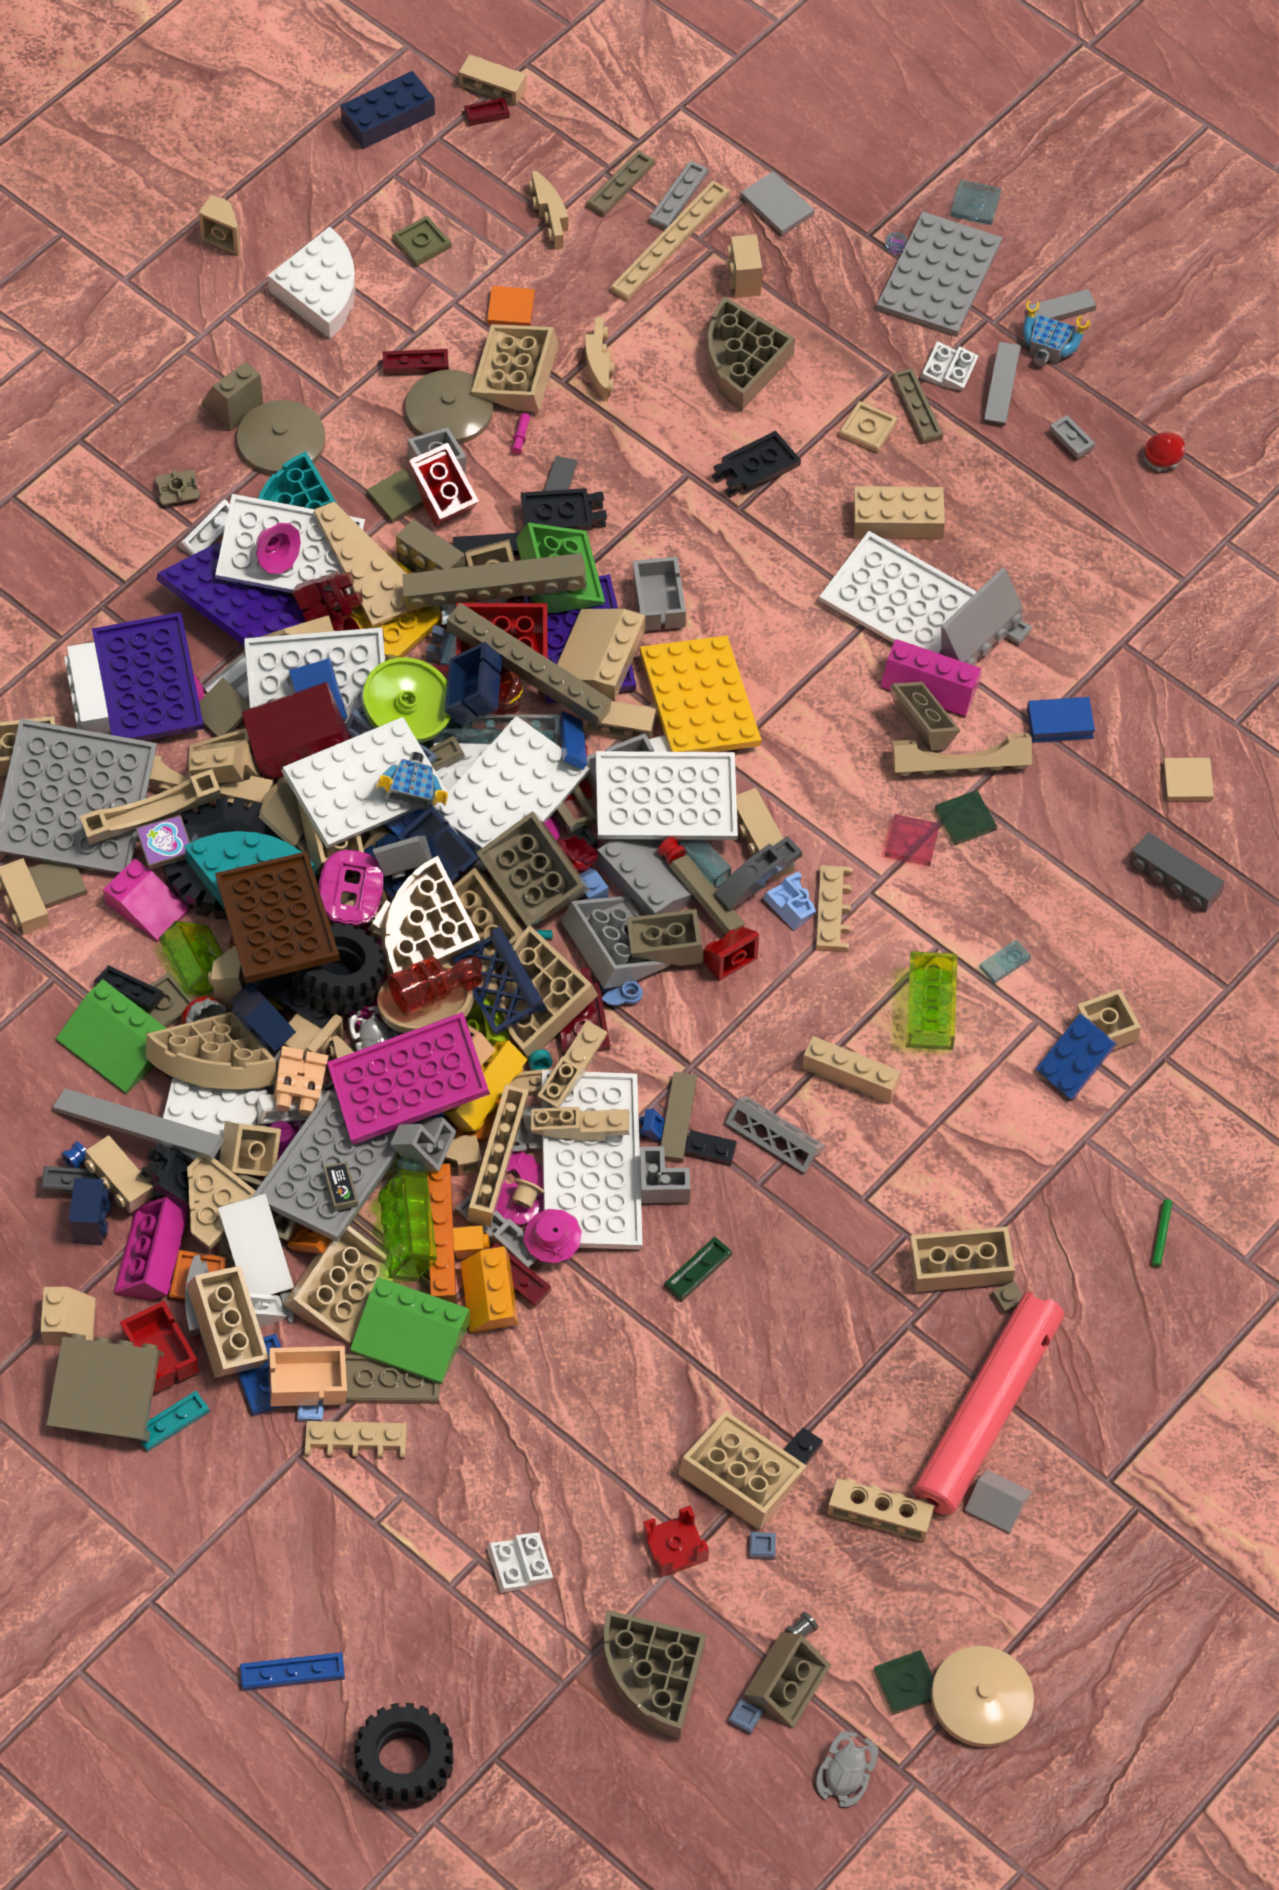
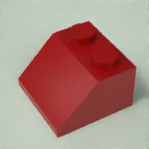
M741 927L737 930L729 931L722 939L717 942L712 941L705 947L703 961L718 981L758 959V932Z

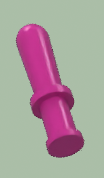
M528 413L520 415L517 432L513 436L514 444L511 452L515 455L522 453V445L526 442L525 434L530 422V415Z

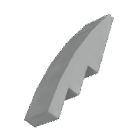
M999 342L984 418L985 422L1006 425L1021 345Z
M471 1192L455 1208L454 1212L470 1226H483L484 1233L489 1234L490 1243L494 1245L498 1242L529 1268L537 1258L529 1253L523 1241L525 1232L510 1218L506 1220L499 1212L495 1211L491 1227L467 1221L469 1205L473 1195Z

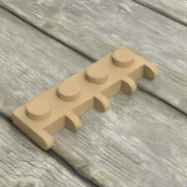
M820 865L816 950L849 951V944L840 943L841 933L847 934L850 932L849 925H841L842 913L847 914L851 912L850 905L842 904V894L852 892L851 885L843 884V875L850 876L853 874L851 867Z
M307 1421L305 1456H310L311 1448H328V1456H333V1449H353V1457H358V1449L378 1450V1457H383V1450H400V1458H405L407 1423Z

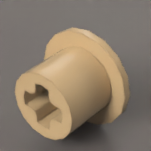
M516 1178L514 1182L518 1186L512 1201L520 1206L531 1209L537 1195L543 1194L544 1190L529 1181Z

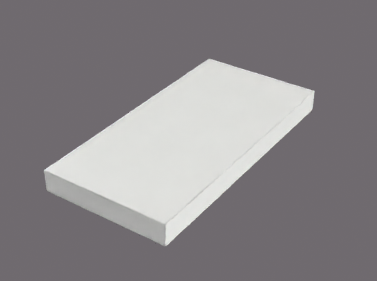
M266 1193L218 1207L235 1265L241 1266L248 1292L271 1295L294 1288Z

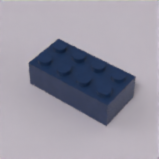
M410 71L340 105L341 122L359 145L365 149L435 115V98L417 75Z

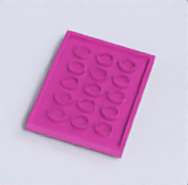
M463 1012L327 1062L353 1145L393 1131L400 1124H412L490 1095Z

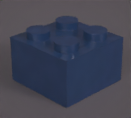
M74 1178L69 1225L74 1244L103 1245L104 1236H108L109 1222L106 1219L107 1214H111L112 1203L109 1200V1189L105 1188L104 1179Z

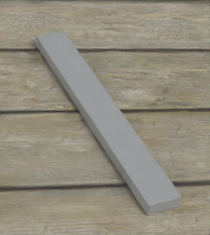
M66 1088L53 1106L55 1112L155 1143H161L168 1147H175L178 1150L213 1160L224 1142L223 1137Z

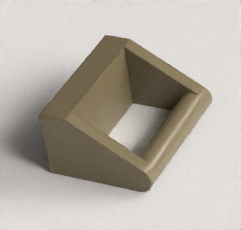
M579 785L571 793L574 794L588 816L574 819L564 802L553 813L567 835L584 826L588 828L597 823V812Z

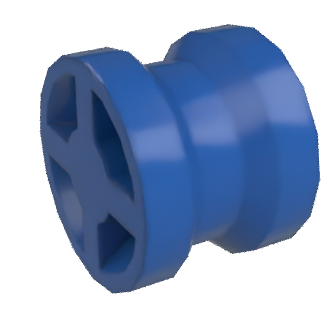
M76 1141L72 1144L70 1150H65L61 1153V1157L69 1168L80 1169V1165L85 1162L86 1148Z

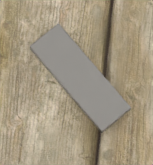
M1089 289L1039 302V310L1035 313L1034 317L1039 314L1054 320H1061L1096 310V303ZM1037 303L1029 305V308L1032 310L1037 307Z

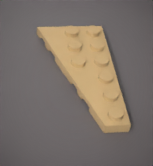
M335 502L314 509L313 514L343 573L350 572L354 579V584L350 587L353 593L356 591L360 592L363 599L360 606L371 628L418 610L407 609L403 598L402 574L407 573Z

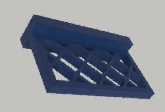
M500 926L492 930L493 935L453 958L458 969L470 980L473 995L496 1035L534 1012L538 1011L540 1014L548 1009ZM493 943L496 947L493 957L483 955L484 949ZM469 957L476 958L473 969L464 968L461 962ZM481 960L491 961L488 972L478 970ZM496 963L506 965L504 975L493 974ZM476 975L486 977L483 988L473 985ZM491 978L502 980L499 991L488 989ZM507 981L517 984L514 994L503 992ZM486 993L497 995L494 1006L483 1003ZM502 997L512 998L509 1010L499 1008ZM517 1000L526 1001L529 1005L528 1008L521 1012L514 1011ZM496 1013L507 1014L505 1022L496 1026L494 1022Z

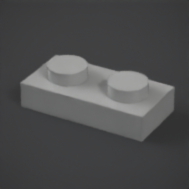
M1068 415L1050 425L1049 431L1077 459L1094 449L1095 443Z

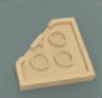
M198 1156L187 1167L191 1233L193 1237L211 1250L226 1234L218 1207L253 1197L256 1191L215 1158L211 1160Z

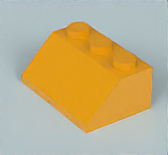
M503 1246L481 1250L460 1262L466 1308L470 1309V1333L519 1325L510 1257L506 1248Z

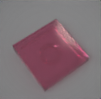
M895 814L885 857L930 866L940 823Z

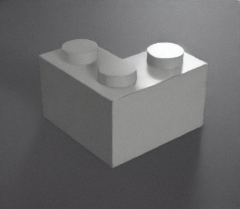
M443 1117L425 1118L420 1120L419 1124L398 1125L390 1145L416 1172H439L456 1130Z
M664 1146L640 1147L641 1203L690 1202L689 1167L665 1168Z

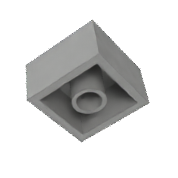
M448 427L408 439V460L448 443L466 475V455Z

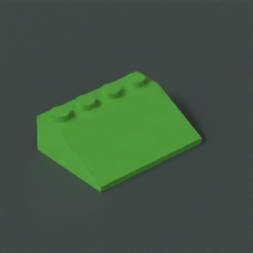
M527 523L516 538L521 560L582 553L586 573L585 589L559 591L552 594H534L531 596L532 603H547V612L549 613L604 605L605 599L587 531Z
M102 979L85 996L56 1037V1041L123 1093L127 1094L155 1067L146 1058V1034L167 1028Z
M378 1277L368 1297L350 1352L442 1384L470 1324V1309Z

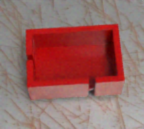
M165 1301L120 1321L121 1332L125 1341L134 1342L133 1346L142 1347L143 1343L157 1345V1350L164 1353V1357H159L154 1394L174 1385V1379L176 1378L180 1382L199 1373L197 1358L177 1322H175Z

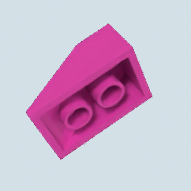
M136 859L127 865L103 889L106 905L157 942L189 912V908L151 870Z

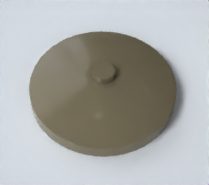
M440 370L427 374L411 387L406 398V417L411 428L419 436L448 427L458 444H463L477 438L489 426L493 416V402L472 395L471 391L476 376L460 370Z
M289 400L266 402L253 408L242 419L237 431L239 453L251 468L271 476L282 469V465L288 460L305 451L314 464L320 458L325 447L324 425L320 417L312 409L301 403Z

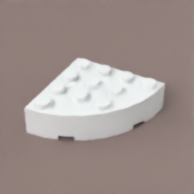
M328 227L268 275L269 292L329 339L342 328L346 322V317L353 308L356 292L353 260L348 247L331 227Z
M173 1077L163 1118L223 1137L225 1121L259 1125L257 1123L258 1098L260 1095H268V1092L252 1088H201L198 1085ZM165 1146L167 1150L172 1149V1147ZM221 1147L214 1157L218 1162L220 1159ZM181 1151L193 1160L198 1157V1155ZM153 1161V1163L159 1166L160 1162Z

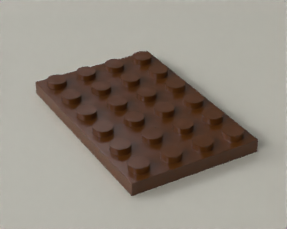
M307 851L215 873L246 983L340 961Z

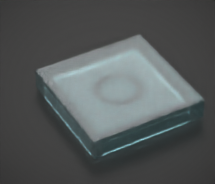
M960 180L951 210V217L992 225L1002 188Z

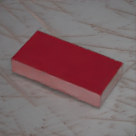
M505 98L464 106V113L469 126L510 118Z

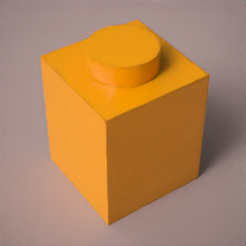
M483 1226L453 1228L456 1259H467L475 1253L485 1250V1248H490L489 1234L484 1233Z

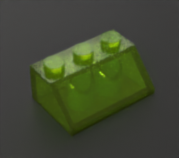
M175 921L159 937L163 951L168 956L172 968L177 973L182 987L187 994L203 996L214 991V988L209 985L208 974L212 971L213 962L222 956L223 952L209 925Z

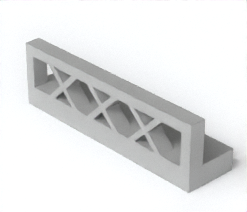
M748 1096L738 1098L725 1122L804 1173L808 1171L815 1156L821 1154L826 1146ZM739 1110L746 1114L749 1124L742 1126L734 1121ZM754 1125H764L767 1129L768 1137L761 1138L757 1136ZM781 1136L786 1139L788 1149L783 1151L778 1149L774 1138ZM802 1149L809 1154L804 1165L796 1160L794 1150Z

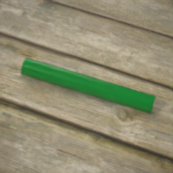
M1169 1199L1163 1200L1152 1259V1266L1156 1268L1161 1267L1173 1204Z

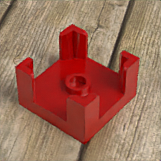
M691 1505L679 1509L678 1518L656 1525V1520L653 1518L643 1522V1536L661 1578L708 1561L709 1548L705 1539L701 1541L695 1526V1515Z

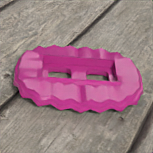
M342 850L332 854L325 861L318 883L327 917L332 922H339L344 925L358 926L362 923H368L376 916L380 905L384 884L383 871L378 861L367 853ZM346 871L360 873V882L358 884L345 882ZM342 893L355 894L357 896L356 904L354 906L342 904L340 901Z
M513 1152L507 1173L514 1170L520 1179L529 1181L543 1189V1169L541 1165L535 1161L532 1155H527L524 1152ZM504 1180L496 1211L506 1220L510 1218L516 1225L527 1224L535 1214L544 1211L543 1194L537 1195L531 1209L520 1206L512 1201L518 1185L515 1182L507 1184Z

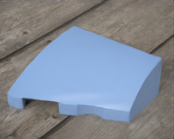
M799 872L786 877L781 885L769 890L763 897L793 930L802 926L816 912L813 903L809 900L808 890L803 889L800 879L802 876Z

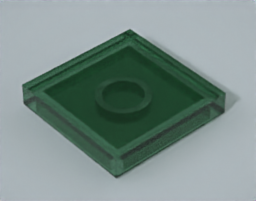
M977 790L935 805V810L954 845L997 829L994 819Z
M922 1650L874 1666V1673L893 1715L931 1702V1686L934 1678Z

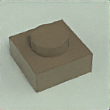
M1015 1281L993 1290L992 1293L1003 1314L1015 1310L1023 1296Z

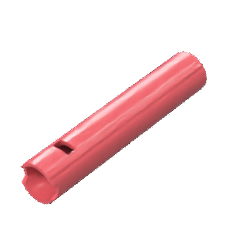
M1026 1292L1021 1297L1006 1327L1000 1334L913 1488L916 1499H923L929 1504L934 1505V1512L942 1515H951L957 1510L1040 1362L1047 1346L1064 1319V1311L1058 1303L1052 1299L1043 1301L1035 1298L1033 1292Z

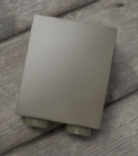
M245 362L213 385L201 404L231 431L241 423L249 411L263 404L261 376Z

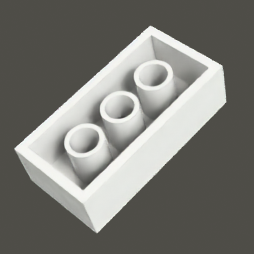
M95 643L67 646L69 656H64L77 729L111 735Z

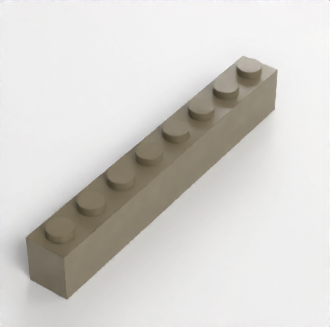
M582 553L402 574L403 598L407 609H420L431 606L441 607L448 604L488 601L499 598L509 599L516 596H532L542 593L552 594L559 591H576L586 588L585 563Z
M459 603L448 617L447 631L471 647L486 642L502 656V667L597 728L611 709L610 698L465 605Z

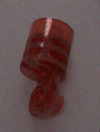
M431 955L388 975V986L399 1010L405 1016H409L450 997L452 990L458 987H463L466 991L477 988L482 982V962L478 957H469L460 960L451 969L445 971L437 958Z

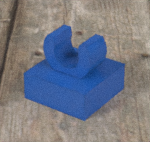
M654 1108L646 1109L645 1116L639 1118V1122L643 1125V1128L639 1129V1135L641 1137L648 1136L653 1142L662 1141L665 1119Z

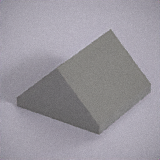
M987 1469L978 1479L965 1512L1010 1534L1032 1491Z

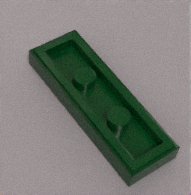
M714 1236L664 1283V1287L679 1301H684L732 1256V1251Z

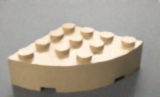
M438 856L421 865L407 878L396 893L386 913L382 929L381 948L385 956V970L391 985L457 956L480 941Z
M530 925L516 940L513 948L548 1009L540 1014L536 1011L508 1028L517 1046L527 1058L532 1052L541 1050L598 996L593 985ZM504 964V967H503V969H502L501 975H504V972H505V969H506V965H505V964ZM507 981L503 992L514 994L517 984ZM502 997L500 1008L509 1010L512 998ZM517 1000L514 1011L521 1012L528 1008L529 1005L526 1001ZM502 1013L504 1020H506L507 1014Z
M233 1011L146 1034V1058L156 1068L184 1082L198 1085L201 1088L210 1087L217 1089H263L266 1086L275 1085L276 1060L242 1024Z

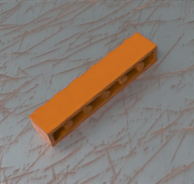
M442 1164L439 1172H426L430 1288L432 1296L457 1304L452 1174L450 1164Z

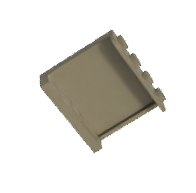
M71 1333V1337L62 1336L47 1426L56 1429L149 1442L151 1432L147 1431L159 1357H164V1353L157 1350V1345L143 1343L142 1347L133 1346L134 1342L119 1340L118 1344L109 1343L110 1339L95 1337V1340L92 1341L85 1340L86 1336Z

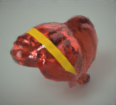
M509 671L500 678L498 709L491 712L496 716L506 717L514 715L519 710V701L523 694L521 678L514 672Z

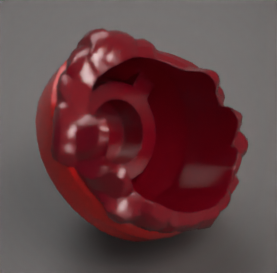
M577 835L556 840L579 873L588 870L598 858L597 851L590 844H587L585 839H578Z

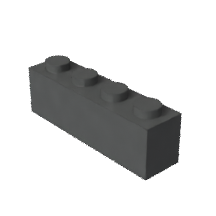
M1150 832L1132 850L1130 863L1136 869L1144 871L1157 883L1164 884L1174 894L1188 900L1195 908H1200L1207 912L1223 892L1225 881Z

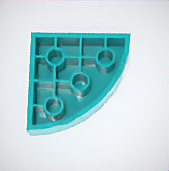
M306 451L288 460L282 465V469L276 474H272L265 483L258 498L309 509H317L332 502L337 504Z
M242 831L213 834L184 846L186 861L223 909L224 905L215 873L301 853V851L289 843L273 836ZM311 862V865H312V868H313V871H314V875H315V878H316L315 866H314V864Z

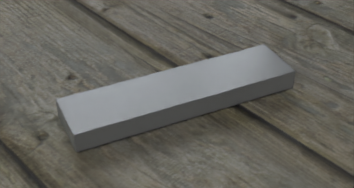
M689 161L649 217V223L665 230L679 216L708 175V168Z

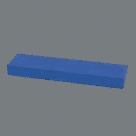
M562 711L559 716L563 761L584 770L587 765L583 720Z
M342 1652L240 1664L242 1691L345 1680Z

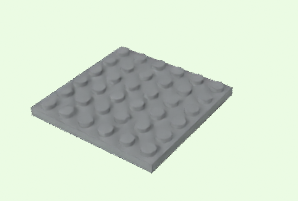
M20 719L0 806V853L118 875L133 861L138 838L136 829L89 845L80 816L101 808L102 810L115 808L146 799L157 743Z

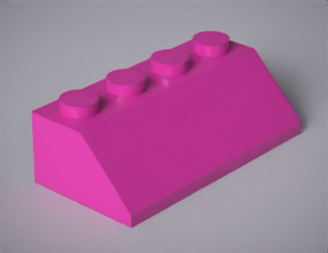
M895 639L887 659L881 688L891 691L890 686L893 683L923 682L944 710L966 717L982 678V672L979 667Z
M168 1197L145 1203L135 1210L114 1291L115 1294L147 1300L167 1296L171 1288L170 1282L175 1269L178 1250L182 1243L183 1230L187 1223L188 1210Z

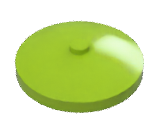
M398 657L384 661L371 671L363 686L362 707L368 721L374 728L403 717L418 743H422L439 735L451 718L444 711L447 680L435 667L422 660Z

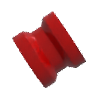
M669 837L660 844L657 853L661 857H665L666 863L670 865L672 861L685 856L687 850L683 846L678 845L677 839Z

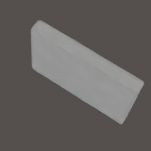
M774 171L741 192V198L781 235H784L813 216L815 212Z

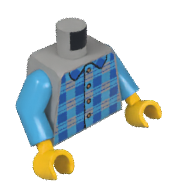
M1029 300L1026 304L1028 316H1025L1023 336L1026 345L1030 347L1029 354L1035 356L1034 363L1041 367L1045 366L1047 361L1059 363L1062 358H1066L1076 352L1084 336L1083 331L1090 328V320L1088 319L1084 326H1080L1083 316H1079L1076 320L1078 326L1076 331V326L1039 314L1034 317L1035 313L1039 310V302L1037 301V307L1032 310L1029 308Z
M412 752L409 760L401 759L398 765L389 767L379 777L375 788L383 787L386 789L385 800L423 810L429 808L432 799L433 805L441 802L446 806L449 795L446 791L442 790L437 777L433 775V767L423 764L424 755L419 752Z

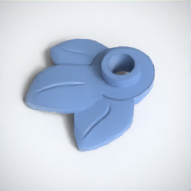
M637 980L634 982L628 981L622 987L603 988L599 982L600 989L605 993L602 1001L609 1005L635 1004L642 999L643 991Z

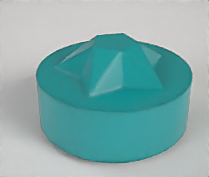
M536 1050L529 1055L528 1064L531 1070L549 1069L553 1064V1060L547 1050Z

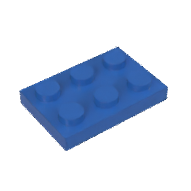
M1079 1013L1036 1070L1066 1096L1074 1100L1116 1047L1117 1043L1087 1017Z

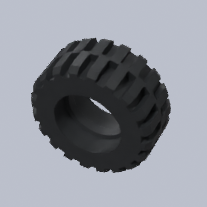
M333 923V926L330 927L340 961L336 962L346 964L356 972L349 975H336L326 971L319 965L292 972V983L297 989L298 995L301 998L305 997V1002L310 1006L315 1005L317 1010L322 1012L327 1010L330 1011V1014H337V1012L349 1014L352 1010L355 1012L362 1010L364 1005L366 1007L369 1006L378 996L384 975L385 956L381 946L376 944V940L371 935L367 936L366 931L360 928L359 930L354 929V926L349 924L341 926L340 923Z
M406 1702V1707H399V1703L391 1704V1709L389 1710L382 1707L377 1710L376 1717L370 1715L365 1720L366 1726L360 1727L357 1733L358 1739L354 1743L356 1773L359 1781H362L363 1789L367 1793L372 1792L373 1799L381 1802L384 1799L386 1800V1806L393 1808L395 1803L401 1804V1809L409 1808L411 1803H416L418 1807L424 1804L425 1798L428 1797L429 1800H433L437 1797V1790H443L447 1785V1778H451L452 1764L454 1763L452 1737L449 1736V1729L446 1724L441 1723L440 1717L435 1712L430 1715L428 1708L422 1705L419 1709L414 1708V1703ZM408 1737L423 1743L428 1749V1759L421 1768L414 1772L406 1774L395 1773L386 1769L380 1762L379 1754L381 1750L394 1739Z

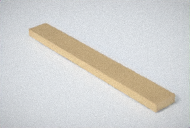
M712 181L612 284L610 291L628 302L730 195V190Z

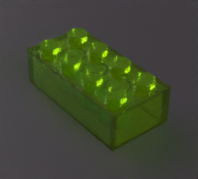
M910 951L906 1048L953 1050L956 1024L958 954Z
M400 1169L379 1191L378 1195L382 1211L381 1224L384 1230L383 1245L386 1248L385 1265L388 1269L389 1278L416 1281L437 1260L428 1179L425 1172Z

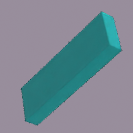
M195 1390L148 1420L147 1431L151 1432L149 1442H139L149 1452L210 1413V1409Z

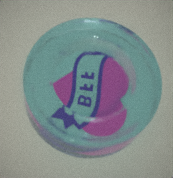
M899 232L889 234L886 238V249L894 254L903 252L907 244L906 236Z

